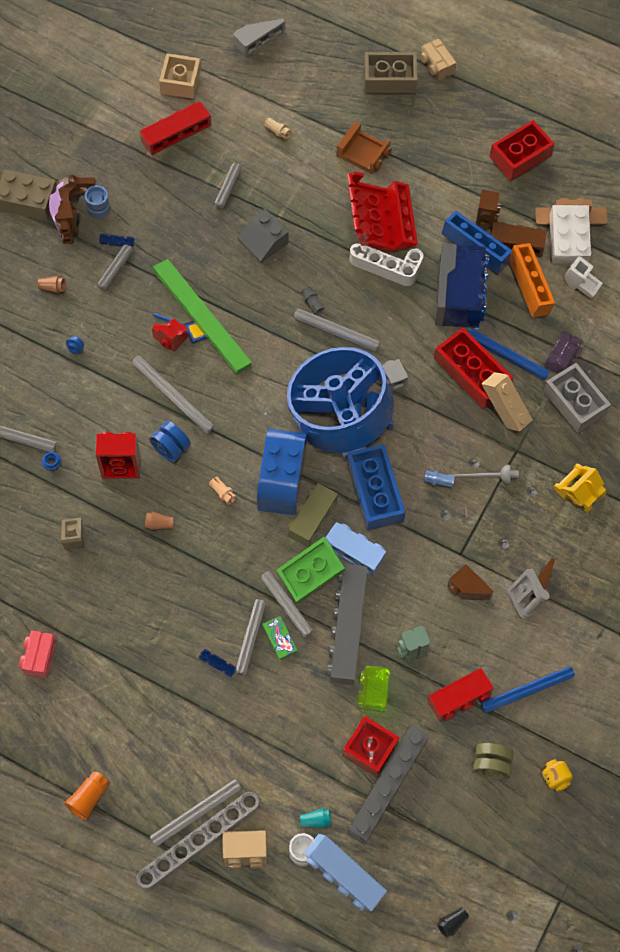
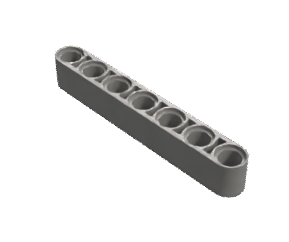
M253 792L244 793L143 868L137 875V882L140 888L144 891L154 890L222 839L223 832H231L254 815L259 809L258 796ZM248 799H252L256 802L255 805L251 808H248L244 805L245 801ZM230 812H237L239 814L236 820H229L227 816ZM214 824L222 827L218 833H213L210 829ZM203 837L205 841L201 846H196L193 844L195 838ZM179 850H186L188 852L187 856L183 859L177 858L176 854ZM164 862L170 864V868L166 872L159 870V866ZM146 875L153 877L152 882L148 885L142 884V878Z

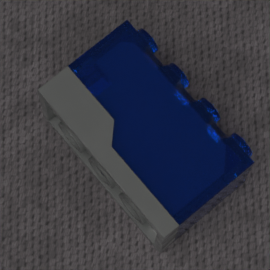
M442 243L438 270L435 325L479 329L480 322L484 321V313L486 312L485 297L487 295L486 281L489 254H486V247Z

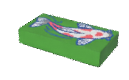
M281 616L262 624L279 661L297 653V649Z

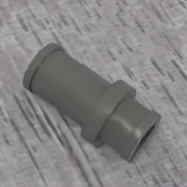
M310 286L302 289L300 293L304 297L303 300L309 304L315 315L320 314L325 307L317 298V293Z

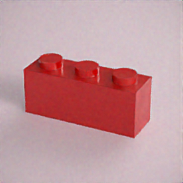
M479 668L428 696L427 702L439 722L444 719L449 721L456 716L457 712L461 710L463 712L468 711L479 700L480 702L488 700L494 688L483 669Z

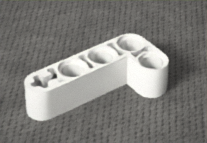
M357 243L350 248L349 260L355 267L401 285L411 286L422 268L423 253L419 249H411L405 259L402 260Z

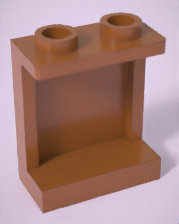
M354 122L337 145L336 156L373 175L375 170H379L382 166L383 159L390 155L392 150L390 147L391 140L387 139L384 143L360 131L361 124Z

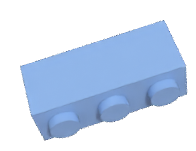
M336 522L326 536L339 557L353 565L368 566L367 573L371 576L375 575L385 560L386 551L380 544H373L363 534H356L351 531V528L346 524Z

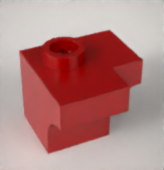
M174 318L165 325L156 323L152 328L153 338L158 340L165 349H170L173 352L188 338L187 327Z

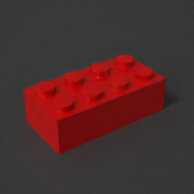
M464 327L435 348L434 360L483 409L492 402L482 383L494 372L508 375L513 383L514 378Z

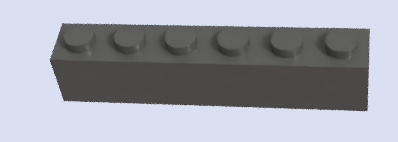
M344 564L347 570L338 577V582H342L341 589L337 588L336 600L340 602L339 607H335L334 619H337V626L332 627L331 638H335V644L330 645L329 657H333L332 664H328L327 676H331L330 683L354 686L368 566Z
M413 724L410 726L349 827L347 835L363 845L367 844L428 742L430 734Z

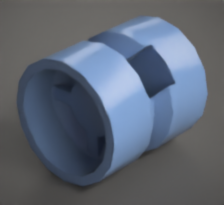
M98 185L88 188L85 192V201L89 215L96 219L106 217L110 212L107 190Z

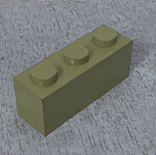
M317 483L315 488L310 489L307 495L308 500L305 504L302 503L297 511L298 516L296 519H292L287 527L289 529V537L307 547H310L338 501V493Z

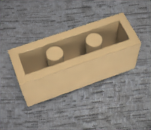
M494 372L482 383L506 428L521 431L533 420L508 375Z

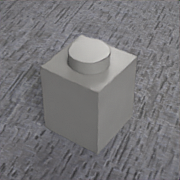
M399 359L395 361L389 360L382 365L388 376L392 388L391 391L407 386L408 376Z

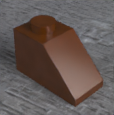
M467 564L449 578L447 585L449 591L454 596L464 600L489 601L494 593Z

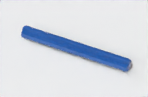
M473 328L468 331L482 347L542 380L548 377L549 370Z
M569 666L485 700L481 704L482 709L485 713H488L571 679L575 673L572 667Z

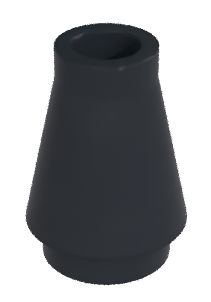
M461 907L440 918L437 927L446 938L454 936L469 918V915Z

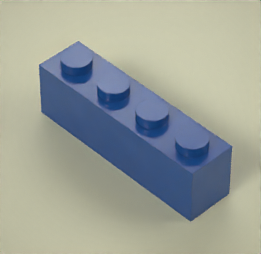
M458 211L453 212L445 220L442 234L465 251L479 252L482 255V263L495 273L499 274L509 264L512 250Z

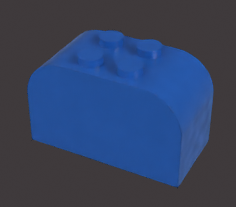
M268 428L258 482V511L296 516L307 448V433Z

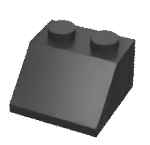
M264 209L251 218L238 237V240L262 263L288 244V231Z

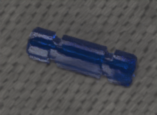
M101 233L99 243L134 247L135 239L130 236L124 238L125 236L110 234L108 236V234Z
M207 649L201 651L199 655L200 660L208 662L209 665L221 672L224 671L230 677L236 672V666L233 664H227L226 660L215 654L212 655Z

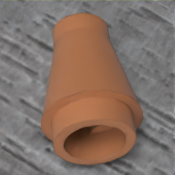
M61 276L39 278L37 285L38 289L60 294L66 289V280Z
M153 511L146 513L145 528H149V530L172 529L173 517Z

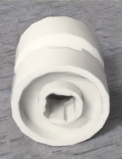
M305 833L298 834L290 841V859L297 866L309 865L306 862L308 859L303 853L314 840L310 835Z

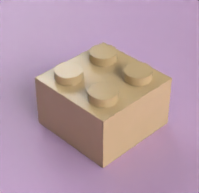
M167 53L159 80L161 94L194 99L201 75L200 58Z
M266 831L223 832L224 865L229 866V869H240L242 865H250V868H262L263 865H267Z

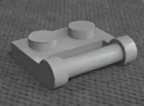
M533 568L527 569L507 589L522 619H528L537 606L549 599V593L543 589ZM534 593L536 597L525 606L524 602Z

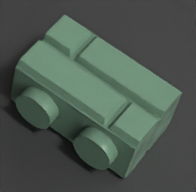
M423 626L414 628L413 631L408 630L402 633L401 640L398 641L399 647H397L399 657L401 659L404 658L405 662L409 663L415 661L416 658L420 659L427 656L430 639Z

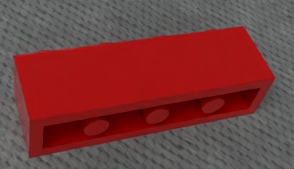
M201 101L190 104L188 107L176 111L172 115L162 118L158 122L140 130L141 142L152 156L210 127L211 115Z

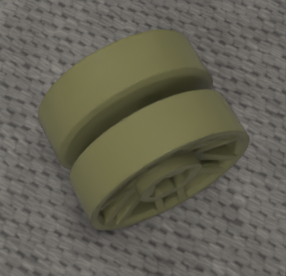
M478 744L475 753L477 759L474 760L473 772L490 779H509L512 769L510 764L513 762L514 751L509 747L499 744Z

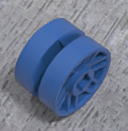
M166 421L159 428V431H156L149 438L156 451L170 462H175L181 456V452H185L191 446L187 435L170 421Z

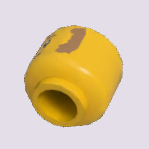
M554 759L545 764L546 768L543 770L542 776L551 790L556 789L559 792L571 785L573 775L566 762H557Z

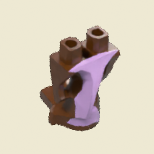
M73 174L69 175V177L57 182L56 192L50 195V213L63 243H73L74 237L78 236L76 219L80 212L72 203L79 197L85 196L88 188L95 186V177L80 178Z

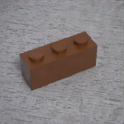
M493 222L491 236L512 250L514 245L530 243L535 256L540 258L543 256L547 230L537 227L531 228L524 227L523 225L506 224L504 222Z

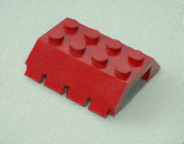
M354 171L347 174L354 230L361 246L389 252L417 246L418 240L409 184L393 181L387 188L359 182L364 177V173Z

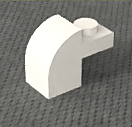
M580 256L577 257L565 274V281L572 290L579 289L589 298L596 294L603 283L590 274L594 266Z

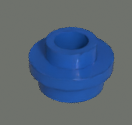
M73 336L66 341V346L70 352L80 354L84 349V342L79 337Z
M55 452L46 453L42 458L43 467L50 471L58 469L61 465V457ZM54 460L55 463L49 464V461Z

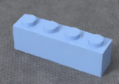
M318 834L303 853L308 859L306 862L314 869L319 868L323 872L322 877L332 884L334 882L339 886L337 890L345 897L350 896L354 900L352 904L361 911H372L387 892L326 835Z

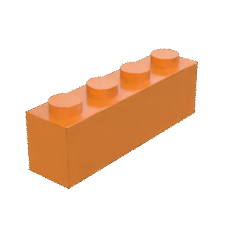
M530 243L514 245L509 263L532 318L549 315L555 305V301Z

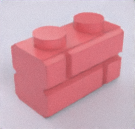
M31 631L30 637H26L24 648H27L25 656H21L19 667H22L21 669L25 675L42 678L48 677L57 641L55 635Z

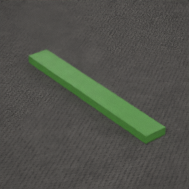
M167 259L153 266L154 273L232 370L238 374L252 365L250 359L172 263Z

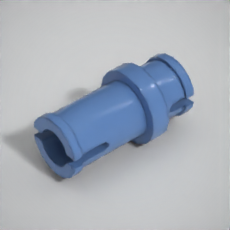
M426 470L424 482L431 483L433 486L437 484L452 488L455 476L440 474L435 470L434 472Z

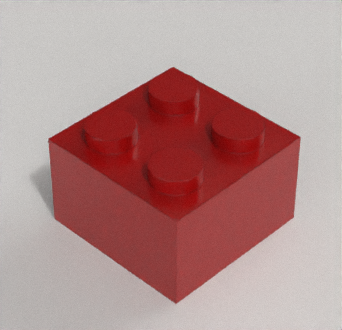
M364 715L343 748L342 756L375 777H378L397 747L400 737Z

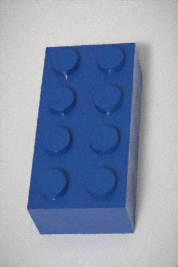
M385 444L348 452L347 465L366 529L371 530L404 522L405 509Z

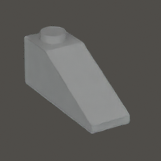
M278 19L246 25L233 33V45L245 57H248L284 33L285 20Z

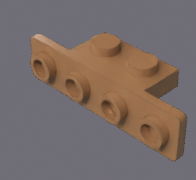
M561 198L556 200L554 204L589 206L590 225H607V208L592 207V200L585 198L577 200ZM552 207L535 209L536 225H550Z

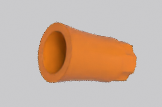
M93 772L77 791L64 802L65 807L78 818L87 821L110 782L102 774Z

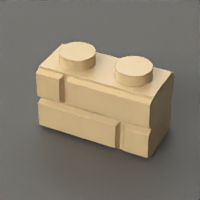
M439 38L422 46L420 58L423 63L429 66L432 76L435 75L438 80H441L456 72L457 63Z

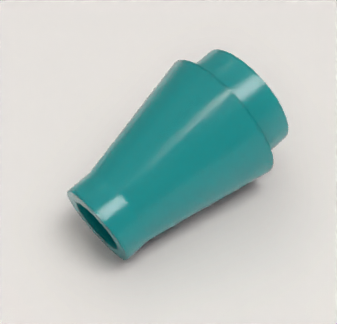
M321 808L300 815L302 827L327 829V826H332L330 809Z

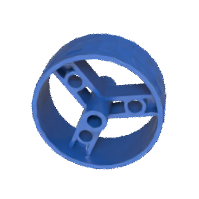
M338 347L319 352L299 366L288 385L287 400L289 410L299 432L307 433V442L327 452H349L368 445L384 432L394 412L392 388L384 368L373 355L361 349ZM325 381V386L319 385ZM376 381H379L382 384V389L378 400L367 413L359 418L354 404ZM301 411L334 412L337 414L341 426L325 427L311 424L300 417Z

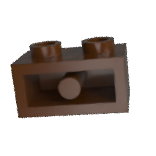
M482 190L476 225L483 230H492L493 222H498L501 203H498L499 192Z

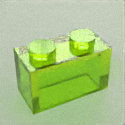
M366 665L365 672H361L360 684H364L363 691H359L358 703H361V710L385 713L390 668Z

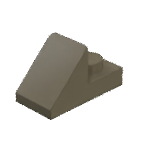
M81 518L62 520L61 542L65 550L84 547Z

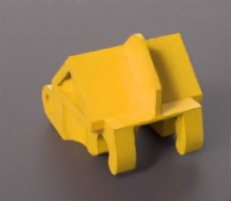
M576 464L573 467L574 469L559 484L556 483L553 488L564 500L570 499L574 504L581 507L584 506V511L588 513L592 509V503L597 498L602 499L606 495V489L603 487L604 482L597 469L587 466L582 467L580 464ZM578 475L581 476L572 487H567Z

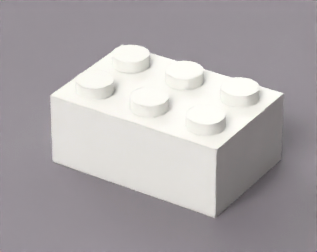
M552 206L550 212L551 264H573L578 256L587 262L591 257L589 206Z

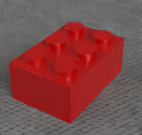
M532 120L492 144L489 157L508 179L512 181L551 157L555 143Z
M103 432L102 434H97L96 459L102 479H140L141 456L136 434L131 432H122L121 434Z

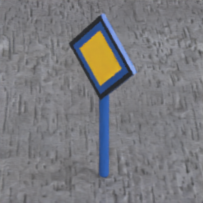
M156 313L152 314L154 317L168 322L172 320ZM194 321L185 324L181 323L187 327L188 337L192 344L207 339Z

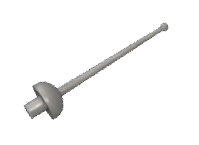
M505 465L499 473L453 474L449 476L501 477L504 483L510 484V478H519V471L510 470V465Z

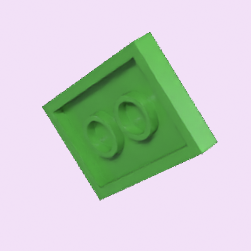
M324 536L278 568L277 572L295 601L299 603L347 569L328 539Z

